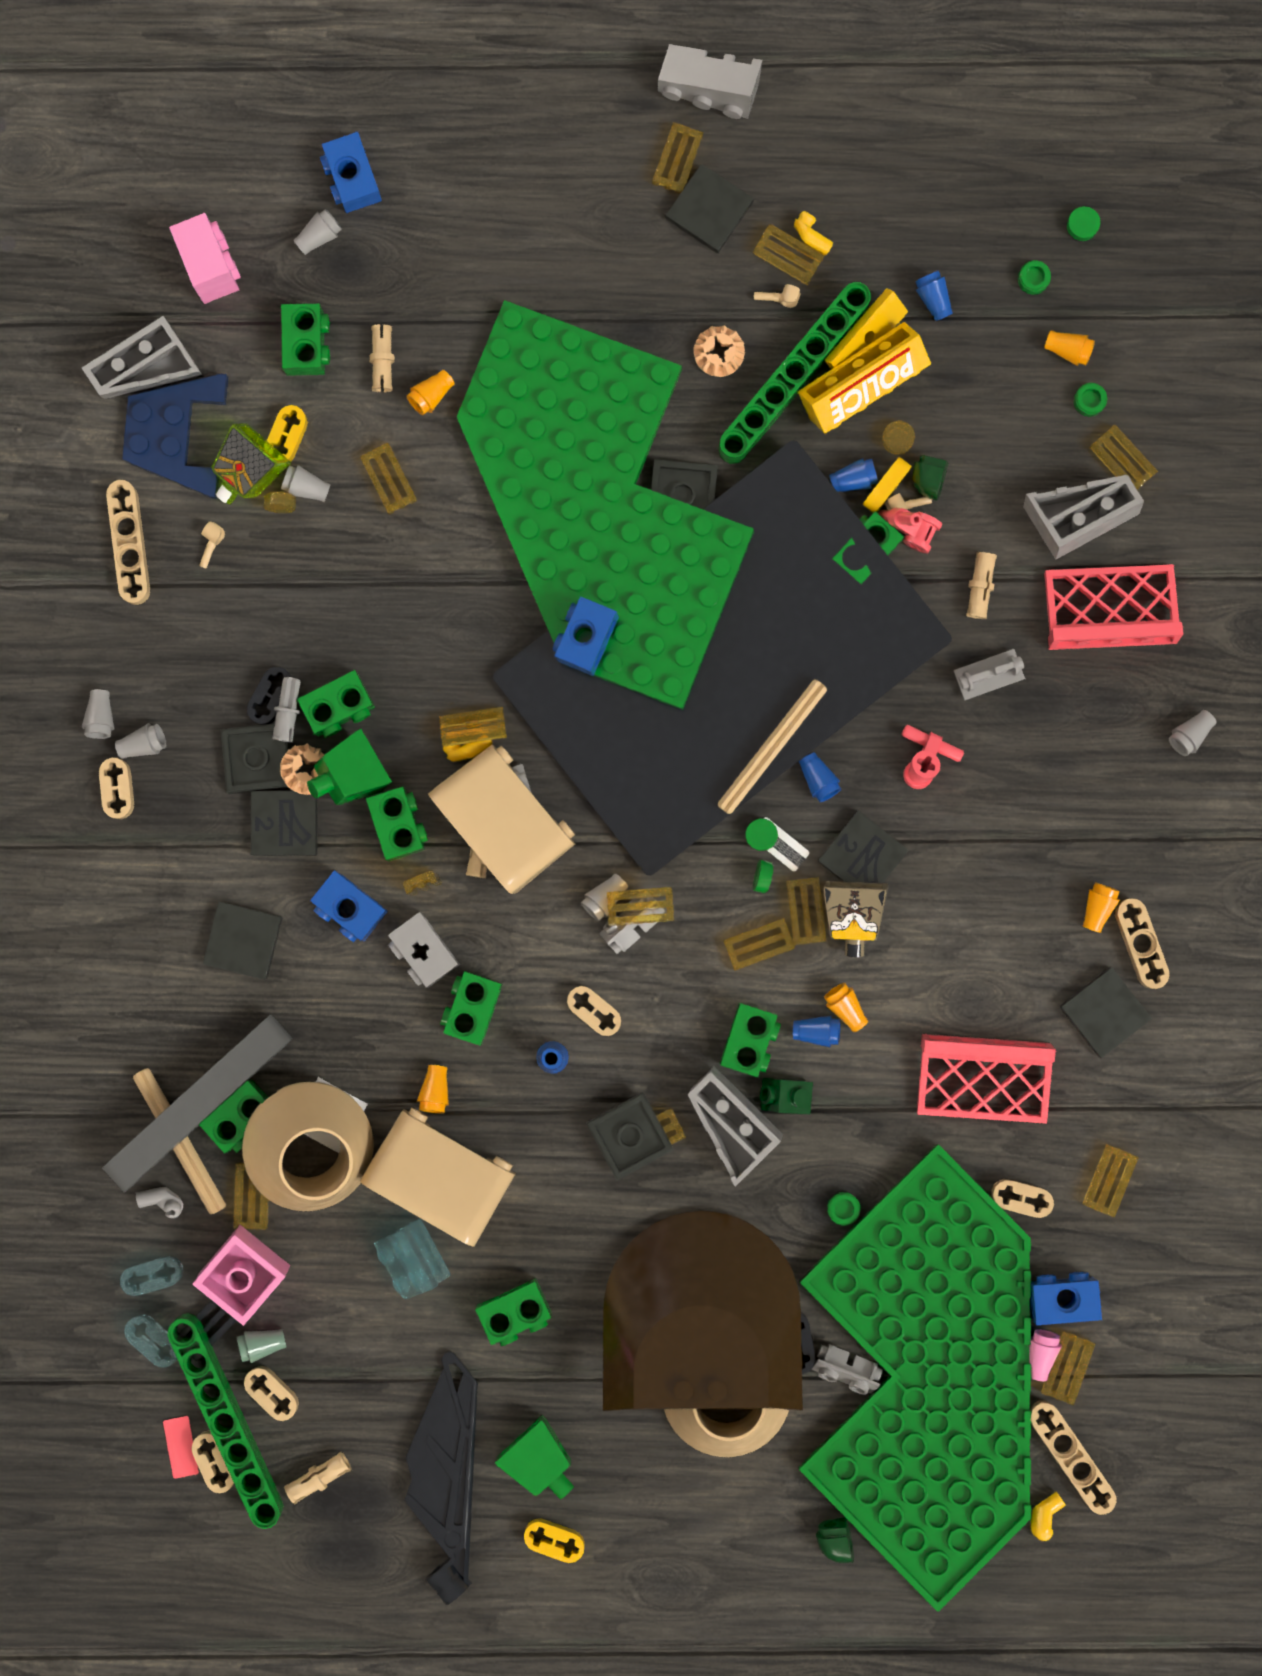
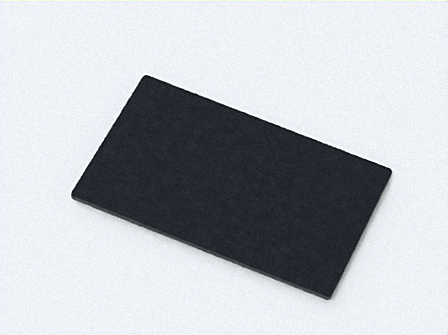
M795 440L787 443L703 509L754 529V533L683 710L558 662L555 658L556 652L553 651L554 642L549 631L545 632L493 674V679L642 871L648 876L655 874L730 815L719 808V800L813 680H818L827 688L826 693L735 810L927 662L952 640L949 632L802 446ZM851 538L855 545H851L844 550L842 560L844 565L851 570H860L867 565L871 574L862 584L833 560L834 556Z

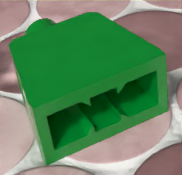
M359 729L320 758L314 765L318 776L309 780L307 787L314 798L317 799L329 793L334 803L340 805L379 793L392 781L362 729Z
M543 1415L496 1457L495 1464L535 1496H538L545 1488L549 1487L561 1500L574 1488V1485L563 1474L571 1465V1458Z

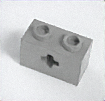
M422 912L414 915L388 935L392 940L388 946L399 960L403 957L411 966L407 972L418 986L423 983L428 988L460 965ZM417 944L421 946L428 945L429 950H427L426 954L429 958L426 960L421 957L415 958L414 954L417 952L415 946Z

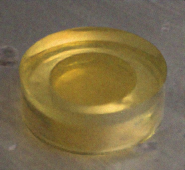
M904 421L891 422L887 425L882 435V443L885 449L896 455L909 451L915 440L913 428Z
M269 492L264 495L263 508L274 513H291L296 510V497L286 492Z

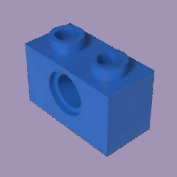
M358 132L322 144L325 155L320 156V160L325 174L333 175L335 185L330 186L336 205L342 203L345 212L349 213L382 201ZM346 169H355L357 171L353 178L344 179L341 177Z
M580 596L578 603H572L567 612L565 620L569 623L565 633H559L554 642L553 651L556 652V660L594 676L618 621L617 611ZM582 628H589L592 630L591 639L584 643L576 641V633Z
M335 870L310 900L316 905L313 911L327 922L331 918L341 925L338 931L352 942L357 938L360 941H365L388 912L373 898ZM347 899L352 900L356 906L355 913L349 918L343 917L339 911L340 904Z
M1089 1272L1069 1273V1278L1056 1279L1054 1274L1036 1276L1037 1281H1031L1030 1311L1031 1321L1034 1324L1048 1325L1102 1320L1099 1280L1093 1276L1089 1277ZM1069 1289L1072 1293L1071 1301L1067 1305H1059L1057 1302L1059 1292Z

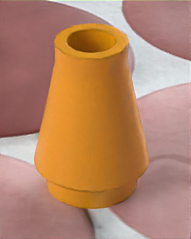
M1051 330L1044 349L1054 352L1076 366L1079 364L1087 365L1095 341L1088 339V335L1060 333Z
M441 370L436 375L411 387V392L406 397L411 406L420 415H424L427 412L432 413L455 383L445 370Z
M1095 882L1093 889H1089L1085 920L1082 926L1101 933L1104 924L1120 901L1117 899L1120 891Z
M846 983L835 986L824 996L827 1001L826 1007L840 1018L852 1032H857L868 1023L853 988L848 987Z
M428 1065L427 1074L417 1102L420 1103V1111L445 1113V1106H449L447 1067Z

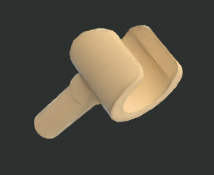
M786 284L782 294L776 292H754V300L775 301L785 307L793 308L797 305L801 293L798 287Z
M898 493L890 497L885 502V506L888 510L893 508L908 510L913 507L931 504L932 499L921 497L905 502L901 494Z
M208 522L202 531V535L209 540L199 564L203 568H207L213 550L225 537L224 529L215 522Z

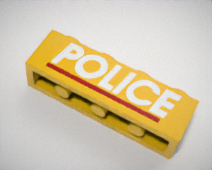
M903 322L799 390L798 394L810 420L825 434L837 428L842 422L857 412L866 409L868 405L883 395L892 392L895 387L909 378L918 375L921 370L931 365L920 335Z

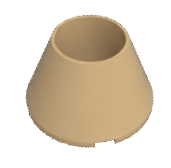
M320 1082L295 1083L277 1090L275 1094L263 1103H260L252 1113L243 1136L242 1153L244 1165L250 1180L257 1190L273 1203L297 1211L320 1210L341 1202L360 1185V1180L372 1161L373 1133L365 1112L343 1090ZM323 1131L334 1135L340 1140V1152L336 1162L321 1175L310 1178L298 1177L287 1172L282 1167V1160L287 1147L295 1138L304 1133Z
M664 1409L670 1425L683 1441L700 1452L718 1457L741 1456L761 1448L780 1430L789 1411L783 1409H753L746 1417L739 1421L721 1423L708 1418L700 1409Z

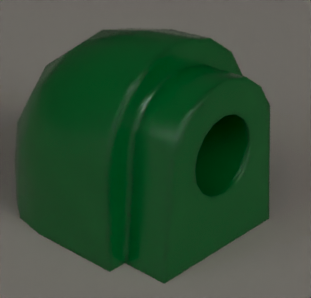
M920 455L919 462H914L912 480L917 491L929 499L938 501L949 463L946 460Z
M843 1517L821 1522L818 1525L819 1531L816 1533L821 1552L829 1560L836 1563H853L854 1550L848 1520Z

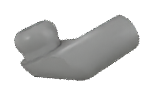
M167 1187L136 1192V1201L139 1208L158 1205L166 1212L165 1216L168 1218L178 1217L183 1210L181 1198Z

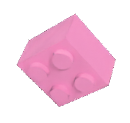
M203 213L169 227L191 283L204 304L239 291L236 280L241 278L227 250L229 246L217 221L210 222L206 213Z
M239 1225L199 1272L193 1285L244 1326L286 1277L290 1265L243 1226Z

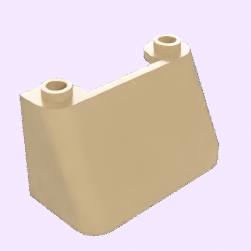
M491 745L441 782L428 795L510 894H515L575 845V842L571 839L575 833L564 820L560 823L554 820L514 773L510 766L513 758L502 746L496 748L494 745Z
M412 1107L409 1112L403 1109L360 1182L372 1191L459 1241L474 1247L516 1174L511 1171L513 1165L498 1156L494 1160L485 1159L431 1128L426 1122L428 1116Z

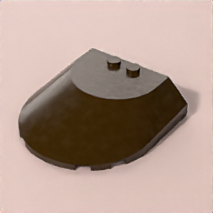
M694 1211L662 1219L642 1231L629 1243L611 1271L604 1296V1412L646 1409H783L803 1411L800 1295L795 1276L787 1259L767 1235L750 1223L728 1214Z

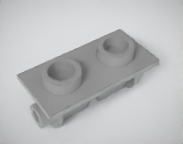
M1014 649L954 670L964 701L1025 679L1022 671L1024 668L1022 658L1020 656L1017 657Z
M647 891L643 895L634 897L629 902L628 908L619 916L608 920L603 927L604 930L599 933L616 954L621 950L625 952L640 938L634 930L637 925L646 933L662 919L661 915L665 910Z
M830 1344L820 1346L817 1357L822 1360L818 1359L811 1369L818 1372L820 1378L829 1382L841 1381L848 1384L850 1390L863 1395L867 1393L872 1394L879 1387L880 1384L873 1381H879L882 1374V1369L877 1367V1363L856 1355L852 1366L847 1364L849 1352Z

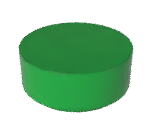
M1083 206L1075 209L1067 220L1068 233L1078 241L1090 240L1095 236L1100 227V217L1090 207Z
M1037 260L1025 263L1018 274L1019 287L1025 293L1031 295L1042 293L1051 280V272L1048 266Z
M1086 383L1075 393L1074 407L1083 416H1096L1107 404L1106 391L1099 384Z
M756 819L747 827L745 838L752 849L766 851L775 845L778 839V831L770 820Z
M759 860L753 880V891L764 894L768 891L773 875L772 862Z
M839 1192L829 1199L827 1212L836 1224L850 1225L860 1215V1204L852 1194Z

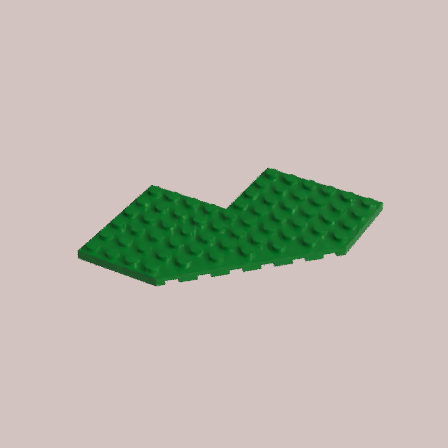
M504 300L457 414V419L551 638L555 642L559 633H565L569 623L565 620L567 612L572 603H578L580 596L617 611L618 621L594 676L683 710L753 536L754 529L636 485L681 374L682 365ZM589 628L580 629L576 633V641L581 643L589 641L592 637V630Z
M936 1144L799 1280L809 1293L856 1339L890 1376L798 1467L806 1478L937 1612L1031 1519V1364L1029 1358V1345H1031V1238L939 1144Z

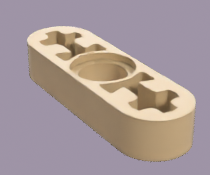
M1125 899L1116 906L1115 918L1137 978L1141 985L1146 988H1161L1168 982L1169 969L1147 909L1138 899ZM1129 904L1131 908L1138 909L1139 914H1136L1134 919L1137 925L1144 923L1145 929H1138L1129 934L1127 928H1133L1134 925L1130 918L1125 919L1123 917V913L1127 911L1126 905ZM1140 934L1146 935L1151 942L1149 950L1145 953L1137 952L1133 945L1135 937ZM1155 954L1156 960H1150L1153 969H1160L1161 974L1157 976L1158 982L1155 983L1153 979H1146L1145 974L1149 973L1150 969L1147 962L1140 964L1139 958H1148Z

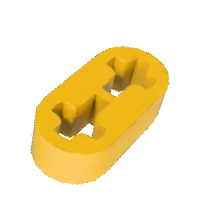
M289 405L280 410L266 441L265 454L275 465L284 466L292 462L306 431L307 417L302 409L297 406ZM293 414H297L296 417L300 424H293L289 434L286 433L288 424L285 418H291ZM283 438H286L284 447L288 453L286 455L280 454L279 458H276V453L272 448L274 446L279 447Z
M899 457L864 501L863 506L873 513L878 512L912 466Z
M540 1518L532 1520L525 1528V1544L535 1552L566 1563L576 1562L584 1553V1539L580 1533L573 1529ZM539 1527L544 1528V1535L553 1538V1540L550 1541L542 1538L539 1543L534 1542V1535L530 1532H536ZM570 1538L574 1539L575 1546L579 1549L578 1551L572 1550L570 1554L564 1552L565 1547L556 1543L557 1540L567 1543Z

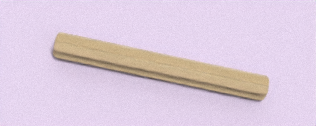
M813 680L719 800V808L727 814H731L826 693L827 688L818 680Z
M148 1068L143 1069L133 1076L155 1118H157L170 1104L151 1070ZM187 1136L173 1150L209 1214H215L224 1209L226 1204Z

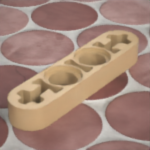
M117 480L109 485L106 497L118 591L126 602L132 605H139L144 603L150 595L139 497L137 490L131 483L125 480ZM120 488H124L127 493H130V496L125 497V506L128 510L133 509V512L123 511L121 501L115 498V495L120 494ZM126 518L132 519L135 524L134 531L129 535H121L118 531L120 521ZM128 550H135L139 555L137 564L132 567H126L122 562V556ZM141 571V575L134 574ZM124 573L134 574L135 583L142 587V590L137 592V597L135 598L130 593H127V589L132 588V581L128 575L124 577Z
M1046 1400L1034 1402L1030 1406L1031 1425L1087 1506L1099 1515L1110 1513L1116 1505V1495L1057 1408ZM1040 1409L1046 1412L1051 1410L1052 1413L1048 1416L1055 1427L1059 1423L1062 1424V1427L1053 1429L1050 1432L1043 1421L1036 1422L1040 1417L1038 1411ZM1060 1435H1067L1071 1438V1447L1066 1452H1058L1054 1448V1441ZM1079 1462H1085L1090 1466L1089 1476L1081 1480L1076 1479L1073 1475L1074 1466ZM1094 1483L1102 1494L1108 1492L1104 1497L1106 1503L1102 1506L1098 1502L1093 1504L1092 1502L1096 1500V1497L1087 1486Z

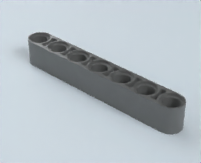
M272 1014L269 1015L118 1152L102 1170L125 1193L196 1129L205 1118L279 1053L293 1037Z

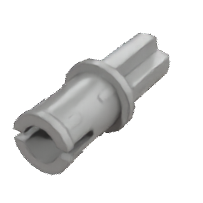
M284 677L279 707H274L276 721L272 736L273 740L293 742L296 716L300 714V711L296 710L300 680L297 678Z

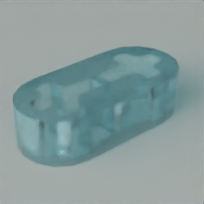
M165 1256L140 1263L126 1269L122 1273L120 1286L126 1294L131 1296H139L176 1284L182 1278L183 1265L180 1260L173 1256ZM164 1263H167L168 1267H174L176 1271L171 1275V1280H168L165 1275L156 1277L154 1272L163 1269ZM133 1272L137 1276L148 1274L149 1280L139 1284L140 1289H137L135 1284L130 1285L128 1279L133 1277Z
M141 1314L127 1322L124 1330L126 1339L154 1365L165 1368L178 1360L173 1348L169 1352L172 1356L171 1359L167 1356L161 1359L158 1356L160 1349L154 1342L158 1343L161 1347L167 1344L171 1346L168 1339V1332L153 1318ZM134 1323L136 1325L145 1323L147 1325L145 1332L152 1339L149 1340L144 1335L136 1337L134 1335L136 1332V1328L133 1326Z

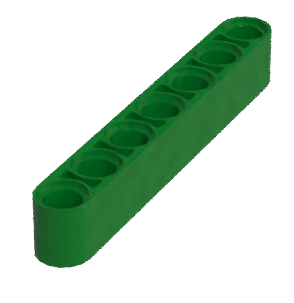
M853 282L842 290L723 433L719 444V454L723 461L729 464L740 463L798 395V391L808 383L823 365L827 356L865 314L871 298L870 290L865 284ZM858 295L863 300V304L852 306L847 301V297ZM830 319H837L842 323L843 328L838 331L831 330L826 322ZM811 343H817L822 347L823 352L819 355H812L807 351L806 346ZM796 367L801 370L803 376L797 380L791 379L787 376L786 370ZM772 391L778 392L783 400L778 404H771L767 401L766 394ZM749 416H757L762 420L763 424L761 427L753 429L747 426L745 420ZM730 440H736L742 445V450L738 453H730L725 448V444Z
M182 1314L168 1328L169 1342L251 1521L258 1528H271L277 1523L283 1510L280 1494L213 1347L208 1341L209 1339L206 1332H204L201 1321L193 1314ZM178 1324H188L193 1331L192 1337H181L177 1331ZM195 1353L203 1355L206 1359V1366L203 1368L195 1367L191 1362V1355ZM209 1383L217 1385L220 1390V1396L215 1398L209 1397L205 1393L204 1386ZM222 1413L229 1414L233 1418L234 1425L232 1427H223L218 1422V1415ZM236 1443L242 1444L246 1447L248 1453L244 1457H237L232 1452L231 1446ZM250 1473L256 1474L261 1480V1485L256 1487L248 1485L245 1481V1475ZM264 1503L269 1504L274 1508L275 1514L269 1517L264 1516L260 1513L258 1506Z

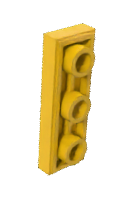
M886 288L827 356L825 362L831 369L894 329L908 313V310L894 291Z

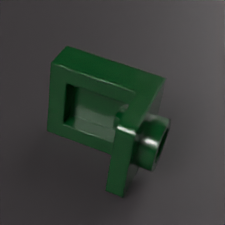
M763 1078L760 1090L761 1110L810 1115L813 1082Z

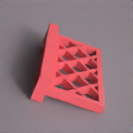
M1174 564L1046 570L1044 573L1049 622V650L1177 644L1183 636L1182 622H1179ZM1154 574H1166L1167 587L1161 593L1146 582ZM1120 576H1129L1138 583L1129 595L1115 584V581ZM1089 577H1097L1106 585L1097 596L1082 585ZM1053 579H1066L1074 588L1063 597L1054 590ZM1141 587L1156 598L1147 609L1132 598ZM1109 588L1123 599L1114 611L1100 600ZM1077 590L1091 600V603L1082 612L1068 601ZM1167 592H1168V599H1167L1166 597H1164V595H1165ZM1055 599H1056L1058 602H1060L1056 607H1055ZM1160 601L1170 610V620H1158L1149 611ZM1128 603L1141 615L1136 621L1127 622L1117 613ZM1094 604L1109 615L1103 623H1094L1085 615ZM1062 606L1066 607L1077 617L1071 624L1057 625L1056 613ZM1145 617V618L1148 619L1149 621H1141V620ZM1081 620V621L1084 622L1085 624H1077V623Z
M922 1034L917 1101L918 1115L1047 1124L1052 1063L1055 1062L1056 1052L1051 1043ZM929 1058L943 1059L950 1068L935 1079L928 1071ZM949 1059H954V1060H958V1061H957L956 1063L952 1064V1063L949 1061ZM967 1060L976 1061L982 1070L967 1081L957 1068ZM981 1061H983V1062H991V1063H989V1064L985 1067V1066L982 1064ZM998 1063H1008L1015 1072L1000 1084L989 1071ZM1014 1064H1023L1019 1069L1014 1066ZM1031 1065L1044 1066L1043 1078L1033 1086L1022 1075ZM955 1072L964 1085L950 1096L939 1083ZM987 1074L997 1087L982 1098L972 1085ZM928 1076L932 1083L926 1087ZM1019 1076L1029 1089L1017 1100H1014L1004 1088ZM1042 1086V1094L1040 1095L1037 1090ZM935 1087L947 1098L938 1107L925 1106L926 1094ZM967 1089L979 1100L970 1110L961 1109L954 1101ZM1002 1091L1012 1104L1002 1112L993 1111L987 1102ZM1034 1093L1041 1101L1040 1115L1026 1114L1019 1105ZM952 1104L956 1109L946 1107ZM982 1106H984L988 1111H982L979 1109ZM1016 1108L1020 1113H1010V1112L1013 1111V1110Z

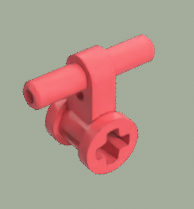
M893 508L878 512L892 527L905 534L902 542L906 546L924 554L929 553L931 549L929 544L935 531H940L942 526L939 520L922 512L912 513L904 508Z
M906 725L902 731L903 737L923 746L922 751L912 758L903 772L904 780L911 788H926L940 771V761L936 756L937 753L956 762L961 761L964 755L963 750L942 741L943 737L932 732L927 734L910 725Z

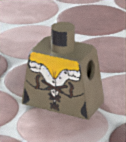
M826 882L824 897L830 936L833 939H845V956L863 957L865 940H877L888 891V883Z

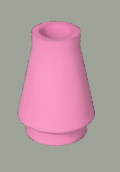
M1037 1329L1034 1331V1335L1031 1336L1029 1358L1032 1379L1047 1381L1048 1374L1062 1347L1059 1343L1060 1336L1058 1334Z

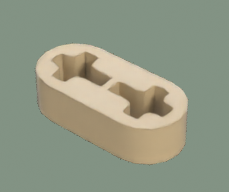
M109 758L99 768L102 807L108 816L115 819H124L134 809L131 770L125 761L119 758ZM113 764H116L117 768L123 770V774L117 776L118 786H115L113 777L107 776V771L113 769ZM115 791L119 792L120 800L126 801V806L120 809L121 813H117L116 809L110 807L111 803L116 802Z
M579 986L570 991L567 999L568 1007L597 1033L603 1036H610L619 1030L621 1026L620 1014L593 990L585 986ZM584 992H587L590 995L588 1002L595 1008L592 1012L583 1006L579 1009L575 1008L576 1000L573 996L576 993L582 995ZM597 1010L603 1015L612 1013L615 1016L613 1018V1023L616 1024L613 1029L606 1027L602 1030L599 1027L601 1020L594 1013Z
M1002 1179L997 1181L991 1189L992 1199L1005 1210L1042 1218L1050 1214L1054 1207L1052 1195L1040 1187L1010 1179ZM1007 1185H1010V1191L1019 1194L1020 1197L1019 1200L1008 1198L1007 1202L1003 1203V1198L998 1195L999 1190H1005ZM1038 1193L1042 1194L1041 1197L1046 1201L1045 1207H1039L1038 1211H1034L1035 1207L1025 1202L1026 1196L1037 1198Z
M257 1366L248 1372L244 1380L247 1393L274 1419L279 1421L290 1419L297 1411L299 1405L296 1394L268 1367ZM254 1374L257 1377H260L262 1374L266 1376L265 1385L271 1390L270 1393L262 1386L258 1389L254 1388L255 1379L252 1377ZM275 1394L280 1400L287 1397L291 1401L288 1404V1408L291 1411L288 1412L284 1409L279 1412L276 1409L279 1403L272 1395Z
M204 1431L193 1441L192 1453L207 1487L215 1493H224L233 1486L234 1482L217 1445L212 1449L213 1460L208 1451L202 1452L200 1450L204 1443L203 1439H206L208 1443L214 1442L216 1445L211 1431ZM214 1464H217L221 1473L227 1472L229 1474L225 1480V1485L221 1481H214L213 1477L217 1474Z

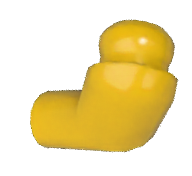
M802 211L798 220L795 219L794 222L796 231L806 245L824 256L827 255L833 245V241L812 229L811 227L816 222V218L808 212Z
M483 732L463 746H460L458 740L452 739L443 746V751L448 755L446 757L448 760L457 762L474 758L493 744L488 734Z
M1057 1491L1032 1509L1030 1528L1032 1534L1040 1541H1048L1052 1537V1515L1066 1506Z

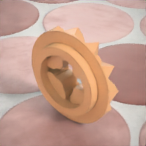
M725 325L721 327L711 326L703 333H700L694 345V357L697 365L702 371L715 377H724L734 373L741 366L745 355L744 342L737 331H733ZM715 339H717L721 347H729L724 353V363L718 354H709L710 351L714 350Z
M307 743L300 746L295 745L285 753L281 760L280 772L283 781L291 790L299 794L311 795L307 782L318 776L315 767L311 771L312 776H309L307 772H299L297 774L296 772L303 765L302 761L307 765L316 764L324 756L321 748L311 747Z

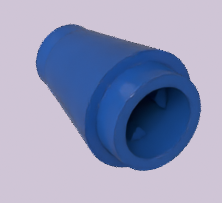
M939 270L915 281L918 287L915 291L935 321L953 314L945 277H941Z
M861 458L835 473L829 474L832 486L837 492L872 489L871 485L879 483L872 458L865 461L864 458Z
M815 752L799 761L813 798L816 797L819 802H824L841 791V787L838 784L840 780Z
M831 1015L794 1020L793 1040H800L831 1048V1045H839L840 1019H832Z
M556 1041L544 1043L538 1049L536 1055L538 1066L544 1072L551 1074L562 1071L569 1059L567 1049ZM554 1052L558 1057L557 1063L548 1064L546 1062V1054Z

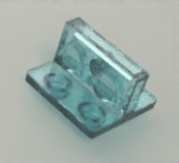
M421 1218L414 1220L393 1234L374 1243L378 1259L386 1266L393 1279L392 1283L395 1290L404 1300L436 1288L438 1283L451 1276Z

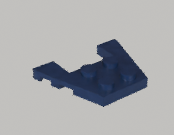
M218 374L128 396L122 459L126 463L159 477H164L185 488L204 494L211 499H217L219 474L213 470L214 468L187 466L192 404L226 405L227 374Z

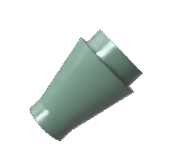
M283 1329L244 1331V1335L237 1336L242 1362L250 1361L253 1363L280 1349L287 1348Z

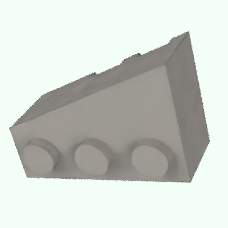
M669 44L658 78V92H661L664 97L670 100L678 101L681 98L691 101L694 106L700 109L709 110L714 108L723 111L724 115L733 119L749 118L759 86L762 60L753 58L751 64L734 62L736 57L731 54H725L723 59L708 57L706 50Z
M164 316L82 367V370L98 394L104 399L202 375Z
M1123 475L1087 482L1086 485L1067 488V486L1056 488L1055 491L1045 493L1026 494L1023 508L1056 560L1139 515L1144 500L1129 476Z
M715 1066L689 1091L688 1096L706 1132L708 1131L720 1159L724 1162L731 1176L730 1179L736 1187L781 1142L783 1134Z

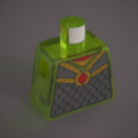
M247 423L232 424L212 465V471L223 480L215 494L221 501L230 505L238 494L245 499L257 497L290 465L291 461Z

